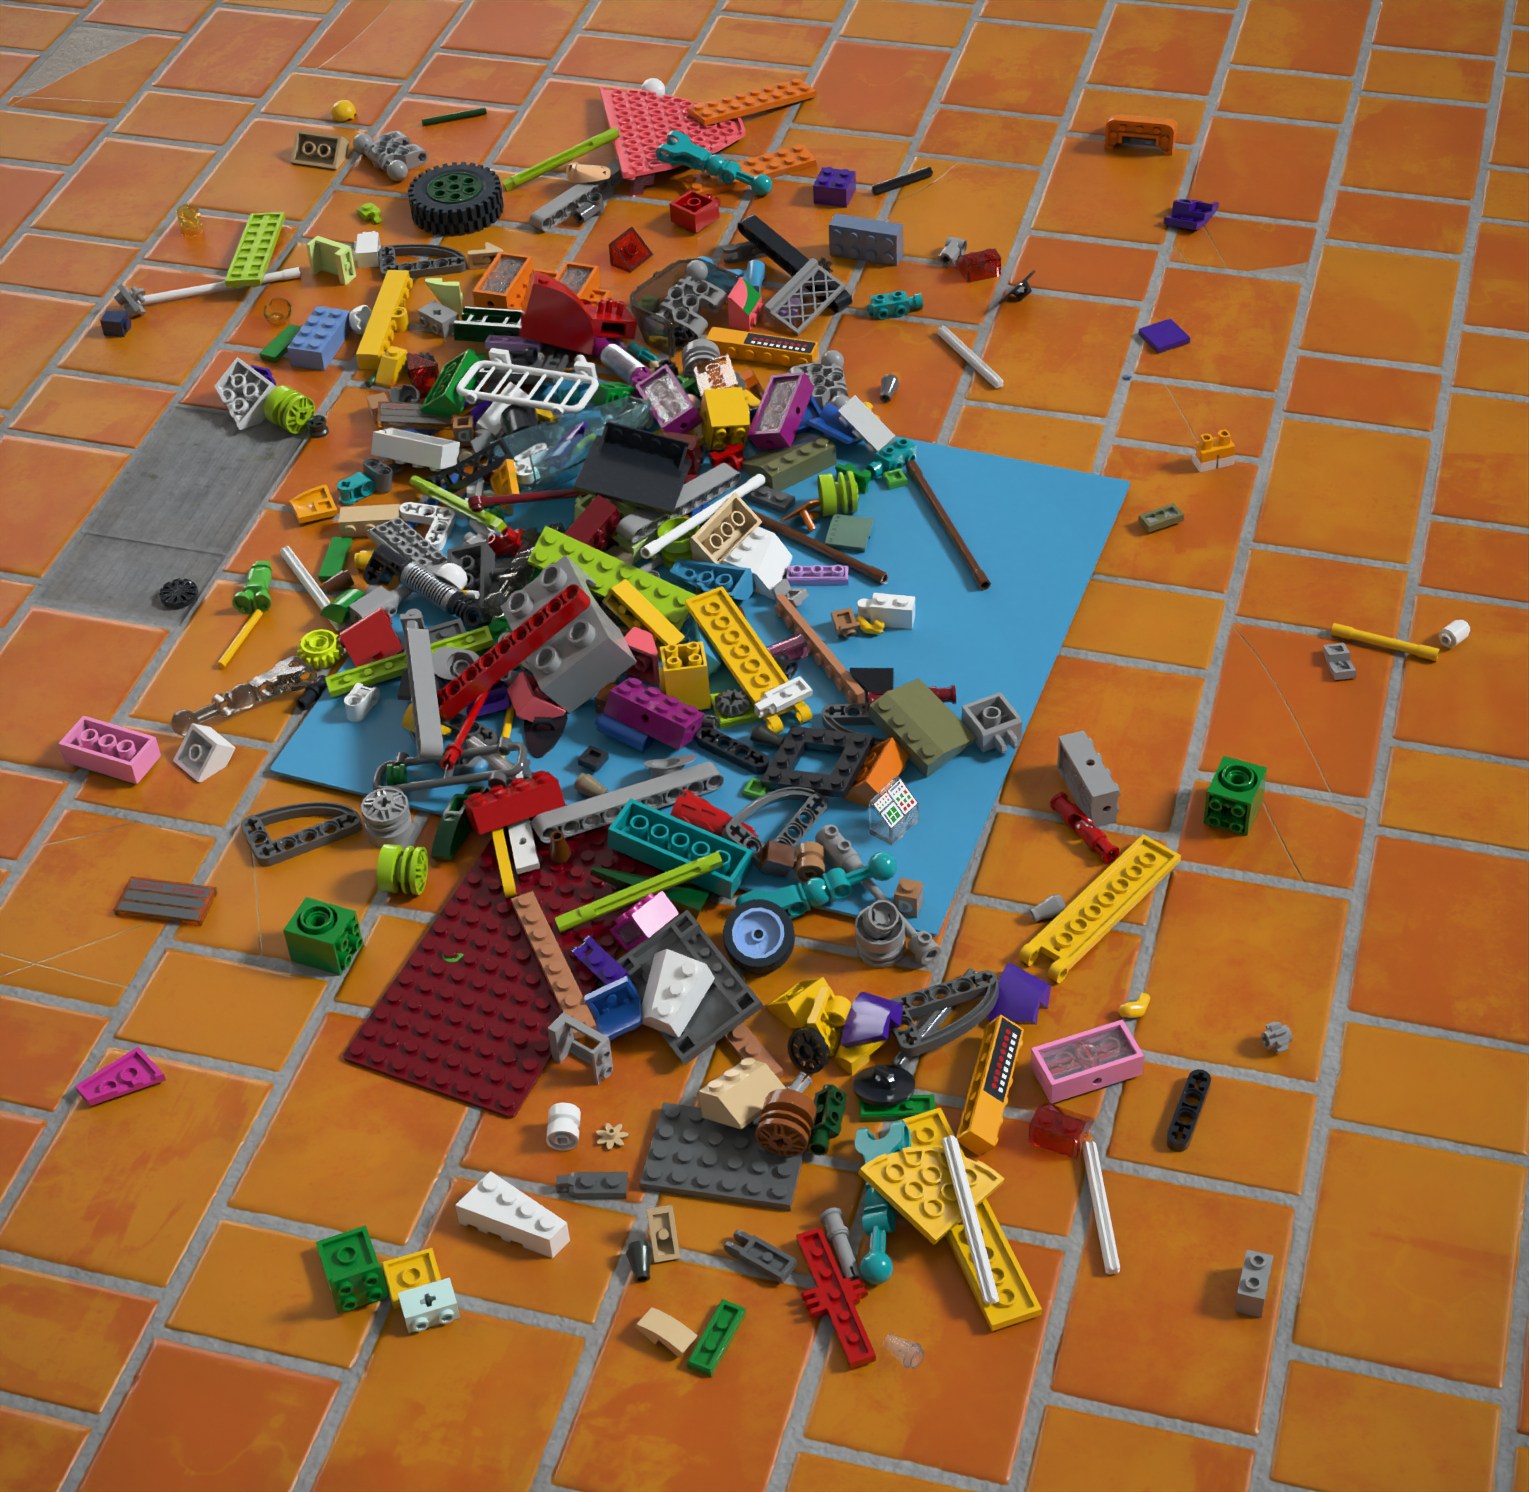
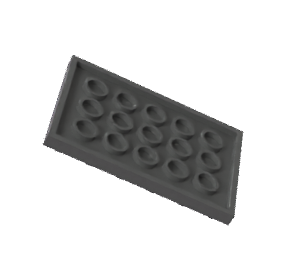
M663 1102L641 1176L640 1189L791 1211L805 1151L798 1156L785 1157L768 1152L761 1147L755 1137L756 1128L761 1116L742 1129H738L703 1118L701 1108Z

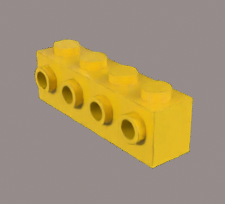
M626 579L611 588L602 601L630 629L636 627L652 633L660 659V647L670 644H681L685 638Z

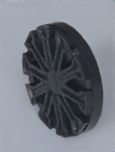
M178 578L172 580V582L165 583L159 591V596L165 606L179 608L191 604L198 596V589L191 580L185 578L181 580Z
M801 1028L791 1034L787 1046L788 1054L793 1064L799 1070L808 1074H814L824 1069L828 1064V1054H830L825 1038L813 1028Z

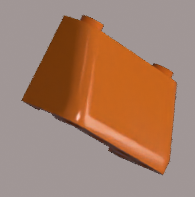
M1116 114L1107 120L1104 149L1113 150L1117 142L1122 143L1123 136L1156 139V146H1161L1164 150L1163 155H1172L1178 132V124L1171 118Z

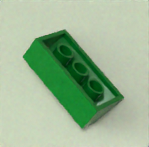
M470 349L444 364L420 408L422 413L449 418L454 414L458 415L462 412L466 399L457 393L456 387L474 363L481 361ZM479 370L464 389L473 390L475 388V382L479 378Z

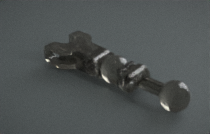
M561 522L549 526L563 534L566 532ZM536 527L529 528L521 536L523 544L517 551L514 559L509 563L508 569H505L504 574H501L499 577L500 590L492 592L484 598L482 606L484 612L489 617L500 618L504 616L500 606L508 600L514 590L523 589L533 576V572L537 568L527 564L543 531L538 532Z
M291 656L279 661L273 669L256 676L252 681H247L248 684H237L232 688L231 692L226 690L225 693L216 694L212 698L210 705L194 712L186 709L178 710L171 718V727L176 734L186 736L192 723L198 724L219 714L222 717H231L235 712H240L239 709H250L256 701L260 703L262 702L261 700H268L285 692L302 690L315 683L317 672L313 667L307 665L301 657ZM294 663H299V666L292 667ZM305 672H310V676L307 679L303 680L300 678ZM266 684V688L263 691H259L260 687ZM227 702L226 707L220 709L222 703Z

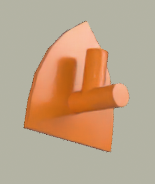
M819 499L810 501L780 521L782 522L801 515L808 531L811 532L816 529L812 520L818 519L819 513L817 511L808 513V511L819 507L822 501Z

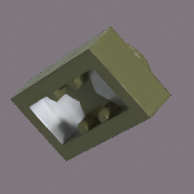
M1172 503L1140 514L1138 522L1149 533L1184 521V514Z

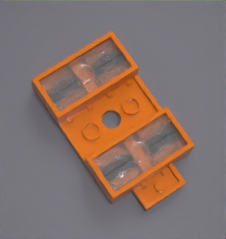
M499 252L472 291L475 307L522 310V303L533 271H537L562 282L579 299L591 301L592 306H598L599 300L606 302V299L611 298L610 290L598 289L601 285L599 266L565 261L559 272L535 269L532 256Z

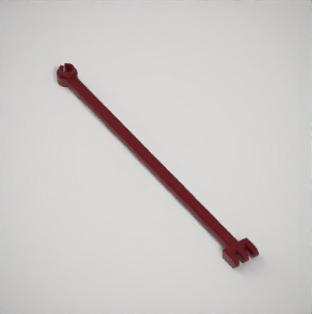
M695 474L687 475L684 484L697 478L698 476ZM573 489L489 497L472 496L468 498V505L472 512H481L485 506L570 499L579 496L586 497L588 494Z

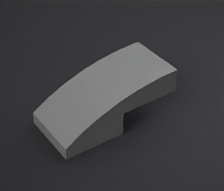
M1344 643L1323 645L1325 659L1334 680L1356 678V669L1350 661V651Z

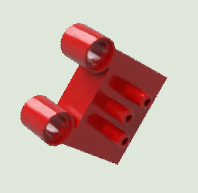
M608 298L606 302L599 300L598 306H592L591 301L580 299L591 318L594 337L635 338L637 321L627 310L623 301L617 302Z

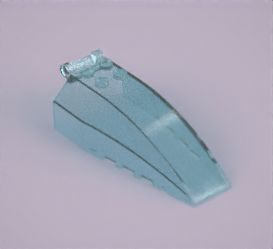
M627 396L592 407V412L583 415L582 412L575 413L573 418L564 420L561 417L557 419L555 424L547 426L546 423L503 437L513 457L536 444L545 443L547 445V448L529 455L534 482L531 484L518 482L519 493L552 491L557 489V486L577 478L596 436H602L605 423L609 421L637 428L652 407L651 401ZM584 421L588 424L584 436L578 434L571 439L558 443L578 423ZM497 445L494 455L502 457L505 454L500 445Z

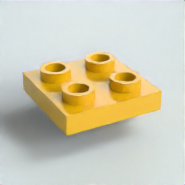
M830 986L821 987L818 996L815 998L811 1014L807 1018L808 1028H813L825 1038V1043L829 1046L830 1054L828 1056H834L851 1008V1002L845 997L835 996Z

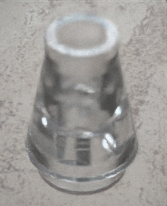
M892 1333L888 1334L884 1339L883 1347L905 1368L910 1367L914 1369L923 1360L924 1350L919 1343L898 1337Z

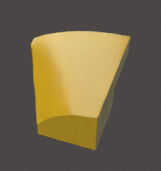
M887 1040L847 1049L840 1044L834 1058L835 1063L849 1074L854 1075L869 1062V1055L886 1043Z

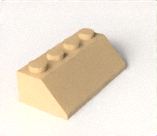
M736 492L690 538L692 559L694 561L723 564V560L762 523Z

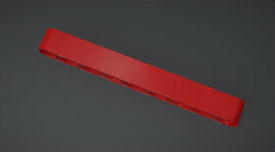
M576 584L567 586L437 692L440 717L443 720H450L585 611L590 605V597Z

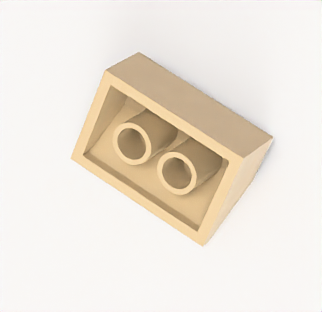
M296 130L290 162L337 170L347 157L350 141L338 135Z
M753 1058L743 1059L739 1064L725 1071L723 1075L699 1090L702 1117L742 1129L762 1115L761 1111L768 1093L777 1089H786V1087L766 1063L756 1061Z

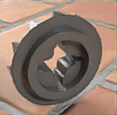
M736 688L733 691L726 689L725 692H719L718 697L715 698L716 709L728 716L743 714L750 705L749 696L745 695L744 691L737 692ZM731 699H734V702L730 705Z

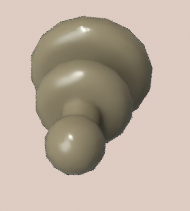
M462 449L459 454V462L474 454Z

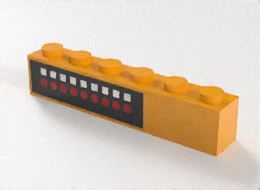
M712 327L706 337V340H710L717 345L720 350V357L787 367L814 363L819 358L818 342L718 327Z
M1001 1014L986 1024L956 1136L958 1143L979 1156L988 1150H992L997 1145L998 1130L1003 1123L1002 1115L1008 1103V1091L1013 1083V1071L1018 1064V1051L1023 1044L1022 1036L1024 1029Z

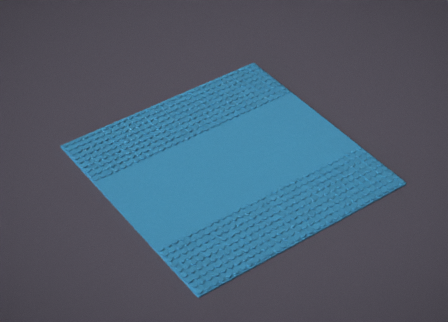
M599 379V383L611 382ZM541 385L531 400L543 402L554 386ZM555 391L548 401L560 404L559 394ZM622 407L607 408L610 411L614 421L618 409ZM653 417L655 420L654 424L649 429L644 427L642 430L653 433L661 429L656 418ZM633 423L629 425V427L639 429ZM587 427L585 435L594 433V436H602L604 428ZM818 429L803 432L821 436L824 434V432ZM504 436L503 440L505 441V443H506V445H507V447H508L507 440L505 439V436ZM747 437L743 455L746 460L767 449L758 450L750 438ZM834 437L832 440L829 439L836 445V465L839 463L845 466L847 463L855 466L857 471L861 472L865 469L866 465L875 461V453L871 454L866 449V443L863 440L846 444ZM906 438L917 445L916 463L979 567L989 579L990 587L986 590H981L978 587L972 573L915 480L910 476L905 464L901 470L908 480L907 486L889 490L881 474L879 477L871 479L868 483V492L864 494L858 491L857 512L851 513L848 504L847 514H843L841 506H837V514L872 518L874 523L865 552L834 549L888 573L886 583L880 584L848 567V585H790L791 588H806L809 595L802 601L803 603L800 606L796 607V610L849 673L850 668H894V689L918 678L927 687L946 688L955 685L956 704L951 702L944 704L961 722L962 706L1001 692L1021 717L1023 738L1130 488V481ZM545 439V444L550 452L553 447L549 446L548 441ZM587 443L577 453L571 452L569 461L559 470L551 466L548 470L553 477L551 482L540 486L534 483L522 484L518 482L519 493L573 489V485L591 449L590 444ZM498 445L494 455L502 457L505 454L500 445ZM724 449L719 450V451H716V452H718V453L720 454V453L724 452ZM708 450L703 464L692 463L688 475L695 474L700 476L713 469V465L709 461V454L716 450ZM836 465L782 490L781 492L795 496V503L785 513L756 504L745 497H741V499L750 509L825 544L833 515L822 516L820 506L808 511V513L814 511L819 513V518L812 520L816 529L811 532L808 531L801 515L782 522L780 520L806 503L818 500L817 476L831 473L835 482ZM740 467L738 472L741 473V478L737 485L706 504L712 505L745 484L752 477ZM478 480L471 483V485H477ZM484 483V491H493L492 486ZM467 490L461 497L464 500L467 498ZM576 498L517 503L513 506V515L506 514L502 509L507 526L513 530L522 528L525 531L521 536L523 548L521 555L513 557L506 553L495 558V562L513 557L520 558L527 564L545 526L563 533L574 520L575 504H577L575 503ZM485 506L484 509H485V508L493 509L495 506H490V507ZM455 511V525L443 549L440 550L446 557L448 556V549L463 546L462 539L467 533L473 532L475 535L477 534L469 525L470 518ZM762 525L758 526L776 534L792 555L790 566H845ZM611 538L608 541L607 547L602 552L605 553L614 545L619 546V543ZM642 557L634 564V567L640 568L651 562L652 559ZM664 563L653 569L660 574V579L693 594L696 593L693 585L670 575L669 571L671 569L666 567ZM527 564V573L519 587L534 570V566ZM413 591L398 606L397 613L391 620L393 622L392 627L400 638L401 645L405 650V634L400 621V614H405L410 609L420 610L425 628L452 621L459 617L455 614L450 615ZM754 591L748 601L732 599L737 607L742 606L748 623L773 658L783 653L788 656L789 660L792 659L797 662V671L789 681L801 676L813 690L812 696L803 700L811 710L812 720L800 724L794 710L781 714L778 717L783 724V732L778 733V735L785 739L792 726L826 730L822 722V709L829 704H849L844 693L837 689L831 678L827 677L825 670L817 665L811 653H807L802 642L798 641L793 631L786 627L784 620L776 615L774 610L776 599L773 600ZM874 593L915 597V619L912 629L884 627L881 634L874 635L865 634L859 628L858 633L853 637H837L831 612L851 607L856 619L858 617V600L872 599ZM488 600L486 609L493 616L496 606L492 605ZM865 618L871 624V619ZM462 620L465 631L469 632L478 629L475 627L467 626L464 620ZM623 622V623H621V624H619V625H616V626H627V625ZM350 655L337 674L356 668ZM658 657L659 667H662L661 659ZM720 657V668L716 673H712L708 677L710 694L725 692L726 689L733 691L735 688L737 692L743 691ZM518 667V668H516V669H512V671L519 672V673H521V671H523V670L521 669V667ZM528 669L523 671L534 676L533 673L530 672ZM622 673L614 684L619 685L628 678L634 677ZM850 673V675L865 691V703H868L867 692L869 691ZM402 675L367 686L369 688H379L380 697L377 704L359 722H351L347 719L344 699L350 692L331 698L327 687L270 767L271 773L365 797L373 792L372 783L374 775L382 763L395 760L399 752H405L409 757L418 756L417 746L412 740L409 731L402 728L404 714L411 703V700H398ZM441 678L446 684L452 681ZM640 680L643 684H645V685H647V686H649V687L657 688V689L660 690V686L657 687V686H654V685H652V684H649V683H647V682H644V681ZM598 692L572 713L567 712L568 720L555 747L542 758H535L529 752L525 740L524 720L518 718L516 714L514 715L509 738L512 742H520L526 746L527 759L531 762L529 768L532 772H549L558 779L565 804L567 805L591 798L578 793L577 789L574 788L575 781L581 773L590 774L611 792L652 779L650 769L643 765L648 760L692 754L697 756L696 760L685 764L684 769L704 762H712L724 777V783L719 789L699 795L698 797L707 800L713 806L734 817L755 800L742 795L750 778L753 777L761 780L764 774H754L699 747L696 738L680 750L655 739L649 748L642 753L598 731L595 721L599 714L596 713L594 699ZM466 706L463 710H461L459 713H461V714L467 716V713H466L467 706ZM712 706L710 709L698 710L706 715L715 716ZM507 709L478 716L475 721L494 730L499 741ZM852 712V713H849L848 715H849V716H857V715H859V714L856 713V712ZM763 718L759 721L720 729L719 725L717 726V731L766 754L769 758V765L778 751L777 748L755 745L753 741H750L751 733L756 724L766 726ZM453 721V722H451L450 724H451V725H456V724H459L460 722H459V721ZM841 725L857 733L889 739L877 725ZM471 729V730L469 731V733H474V732H476V730H474V729ZM453 734L449 736L442 735L443 752H445L446 746L453 743L457 736ZM464 740V742H463L461 748H462L465 744H467L465 740ZM973 742L929 777H926L907 759L906 767L899 773L897 780L903 782L917 804L906 814L903 813L890 793L888 794L892 801L880 812L875 805L868 807L837 797L824 796L828 805L826 810L796 845L795 850L801 843L815 842L817 832L822 827L831 824L835 825L840 834L851 842V846L860 855V860L864 866L868 865L871 856L877 852L891 854L897 863V871L894 876L887 881H878L873 877L870 879L893 904L894 893L900 878L923 882V903L918 917L905 915L903 917L917 932L926 931L932 937H936L940 932L1018 748L1014 749L1007 743V751L1004 753H1000L997 748L982 752L977 744ZM722 744V745H719L718 747H719V748H727V747H729V745H727V744ZM590 745L608 752L609 759L598 772L578 765V758ZM805 749L794 770L831 775L842 753ZM510 751L505 756V759L516 764L519 751ZM746 753L736 754L737 757H744L747 755ZM482 759L466 774L493 771L495 769L494 766ZM435 763L408 766L407 783L443 778L445 770ZM386 772L383 775L381 786H388ZM487 780L404 792L408 799L410 808L443 816L445 809L455 794H463L469 786L487 787L488 790L490 787ZM900 781L890 790L891 792L900 784ZM784 800L770 804L751 815L743 823L753 827L752 829L756 830V835H759L758 839L766 844L769 840L774 841L805 801ZM815 802L810 809L814 812L819 804ZM894 802L903 814V817L891 828L881 813ZM674 804L658 808L657 810L670 815ZM884 814L885 818L888 820L890 825H892L891 821L888 819L886 814ZM800 815V820L808 824L809 818L805 815ZM788 829V834L791 837L798 838L795 830ZM756 847L749 848L750 850H753V853L756 852ZM825 860L824 865L826 874L833 868ZM752 864L750 871L738 889L749 892L755 889L773 892L790 885H798L800 882L795 878V868L791 869L784 877L776 874H764ZM862 882L851 885V894L843 899H835L836 901H833L830 897L823 906H809L857 918L862 910L871 906L877 900Z

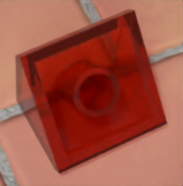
M630 227L609 244L611 266L629 273L654 255L633 227Z
M408 352L406 357L411 385L419 391L420 399L426 398L439 375L438 363Z

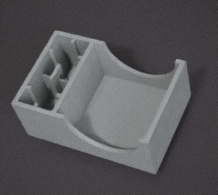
M565 555L555 564L545 567L540 575L522 590L512 593L508 600L500 607L513 631L571 584L578 585L590 597V605L585 611L526 658L541 691L568 713H572L637 661L620 629L604 613L590 593L588 587L596 585L594 579Z

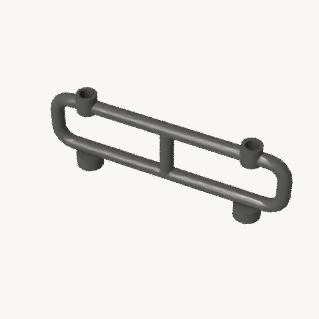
M501 737L497 745L463 749L462 756L459 759L497 753L506 756L510 751H519L517 763L511 768L453 776L454 767L448 771L449 764H447L443 778L381 786L387 764L399 766L402 763H406L408 767L441 761L439 759H421L418 756L409 757L407 753L399 752L395 760L386 761L377 768L372 788L374 791L382 788H394L404 793L487 780L490 788L498 785L505 787L508 777L515 776L524 769L528 754L527 748L520 742H512L508 737Z

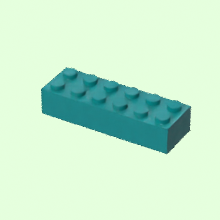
M631 798L608 828V847L665 872L718 851L724 866L688 880V882L730 900L751 869L753 850Z

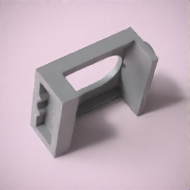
M563 1012L548 1027L552 1059L561 1063L570 1053L593 1066L595 1084L599 1085L613 1071L610 1040L607 1036ZM573 1029L599 1044L594 1050H591L575 1041Z

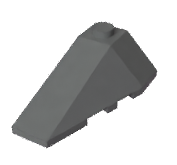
M485 541L448 549L447 563L457 564L466 572L468 580L463 590L479 591L480 593L478 599L469 600L480 607L486 608L492 585L493 569L495 568V552Z

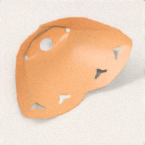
M574 162L566 167V174L569 182L587 183L610 178L611 170L602 165H583Z

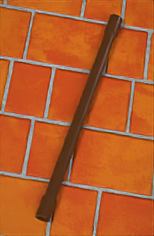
M909 461L906 464L907 471L912 479L915 480L972 573L973 579L981 590L988 589L991 583L986 574L979 567L924 478L916 461Z
M752 510L762 521L760 525L848 566L880 584L886 583L888 573L874 566H869Z

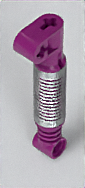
M594 337L591 355L598 356L606 367L629 383L630 386L635 387L633 400L644 401L635 385L651 375L650 370L620 346L606 340L607 337Z

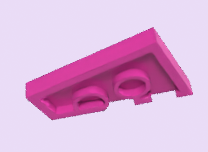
M136 1047L77 1084L75 1088L85 1102L92 1106L165 1081L166 1079L161 1070L139 1047Z

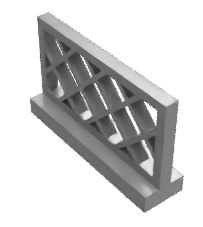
M812 257L765 304V315L770 319L773 317L799 336L846 288V285L819 266L818 261ZM819 272L825 276V280L814 281V276ZM827 284H836L839 287L836 290L828 291ZM814 285H825L826 291L815 292ZM804 286H813V292L802 293V288ZM815 296H826V300L816 303ZM802 297H813L814 303L803 304ZM792 298H801V304L790 305V301ZM803 308H814V313L804 315ZM791 309H801L802 315L791 316ZM781 310H789V316L781 317L778 313ZM802 320L803 324L797 329L792 325L791 321Z

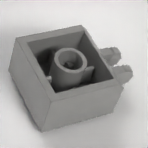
M1001 692L962 706V723L977 737L975 743L982 752L997 748L1000 753H1004L1007 751V743L1014 749L1018 748V739L1022 738V720Z

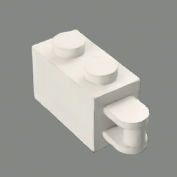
M372 231L357 234V241H354L355 251H353L354 261L358 263V268L380 267L379 249L381 245L379 233Z
M874 593L872 599H860L857 602L858 616L871 619V624H874L875 620H881L884 622L885 627L913 628L915 619V597Z

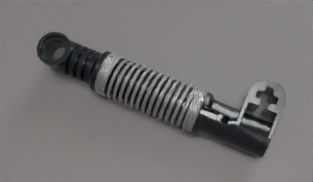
M384 544L379 545L374 550L363 573V578L367 584L385 587L395 575L403 585L450 615L455 614L464 620L467 626L482 628L489 626L491 623L492 615L488 609L480 607L467 599L461 590L418 562L404 558Z

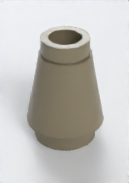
M581 773L574 784V788L577 789L578 793L591 798L609 792L590 774Z

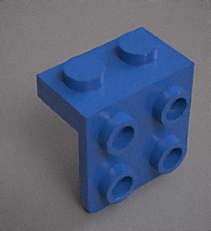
M628 976L584 995L586 1004L596 1017L597 1031L607 1036L610 1041L621 1034L637 1029L643 1023L641 996Z

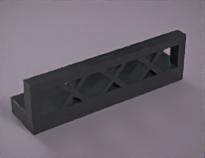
M503 438L442 472L441 476L448 486L444 490L453 494L496 470L506 459L513 460L514 457ZM497 445H500L505 454L504 456L494 455ZM480 455L489 457L486 466L479 463ZM466 463L474 466L472 474L464 472ZM450 472L459 474L457 483L453 484L448 475Z

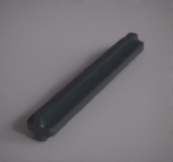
M926 167L875 184L871 187V191L874 195H878L931 177L933 171L931 167Z

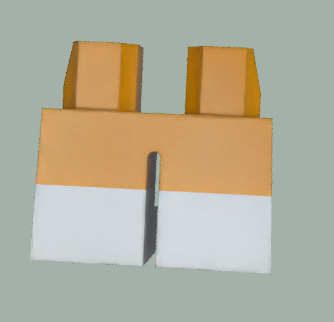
M1226 429L1220 430L1215 438L1211 434H1202L1200 440L1194 442L1196 454L1192 455V462L1199 472L1213 470L1216 467L1222 468L1234 465L1235 445L1231 441V435Z

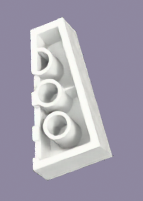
M491 1171L455 1205L460 1224L465 1226L470 1224L478 1227V1231L486 1234L489 1232L501 1236L502 1240L521 1243L524 1248L551 1258L570 1241L567 1222Z

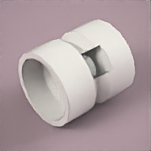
M562 1102L556 1103L549 1108L546 1136L548 1146L556 1150L566 1151L578 1145L581 1111L577 1106Z

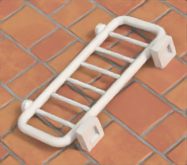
M491 348L489 351L490 361L474 363L458 383L456 390L470 404H474L477 399L549 410L553 416L560 418L563 413L573 414L582 411L598 389L599 383L594 363L576 361L574 364L575 374L513 365L509 350ZM479 369H490L474 391L464 389ZM494 370L507 371L492 393L479 392ZM512 372L524 374L509 396L496 394ZM528 375L541 376L526 399L513 397ZM546 377L559 379L543 402L530 400ZM563 380L576 382L561 404L548 403V400ZM580 383L591 384L578 404L574 406L565 405Z

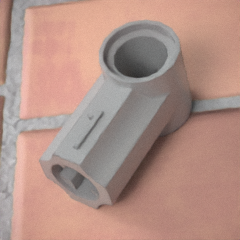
M951 236L947 238L945 248L938 256V261L941 262L942 266L949 267L959 255L963 256L965 254L967 240Z

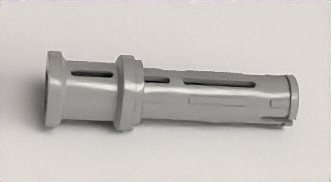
M830 1208L820 1214L819 1218L821 1223L825 1224L827 1230L826 1238L828 1242L834 1245L845 1278L862 1279L848 1241L849 1230L843 1224L841 1209Z

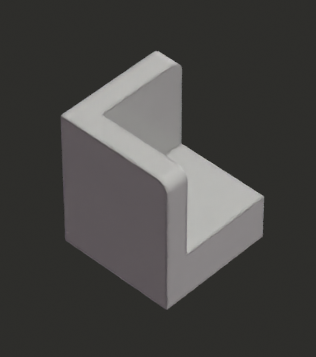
M482 428L476 430V438L470 441L473 449L470 452L475 454L493 444L494 440L491 432Z

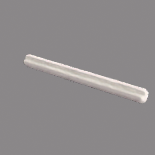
M946 326L938 327L937 334L996 389L1003 387L1004 380Z
M1086 1141L1082 1144V1151L1105 1271L1108 1275L1118 1274L1120 1272V1263L1097 1146L1094 1141Z

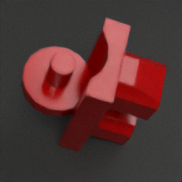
M730 443L725 446L724 452L720 454L716 451L710 453L709 461L713 468L726 463L736 471H739L740 464L745 460L743 455L744 446L741 443L736 446Z
M508 526L501 531L500 537L495 533L489 535L487 544L495 552V558L506 553L513 557L521 555L523 548L521 536L525 531L522 528L513 530Z

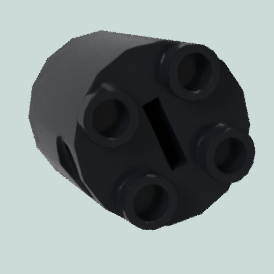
M510 405L505 408L501 414L500 423L508 448L513 454L517 456L536 444L545 443V434L535 408Z

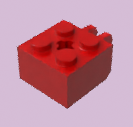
M690 190L669 203L671 222L697 233L720 218L719 205L721 200L718 197L713 198L711 194L703 196Z

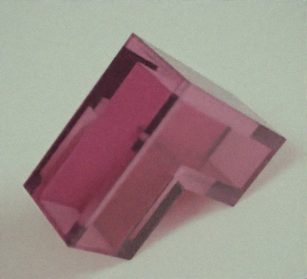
M654 174L636 176V179L630 180V192L633 197L642 195L645 185L654 184Z

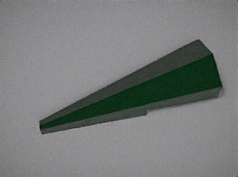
M595 866L590 872V875L620 890L652 878ZM683 883L663 891L679 913L682 914L688 910L695 920H697L712 893L702 887Z

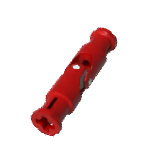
M1060 792L1053 796L1050 801V807L1061 814V819L1078 836H1081L1085 844L1092 851L1097 852L1101 856V860L1107 864L1114 861L1120 853L1119 848L1108 841L1105 833L1101 829L1096 828L1093 825L1094 823L1076 804H1072L1068 800L1066 793Z

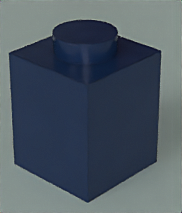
M106 310L100 320L105 336L125 337L131 328V320L128 318L127 312Z

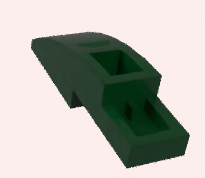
M469 786L463 794H455L439 822L431 851L432 859L451 860L472 831L463 801L467 800L471 794L489 792L487 787Z

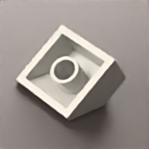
M192 723L173 761L197 782H202L227 766L235 747L211 727Z

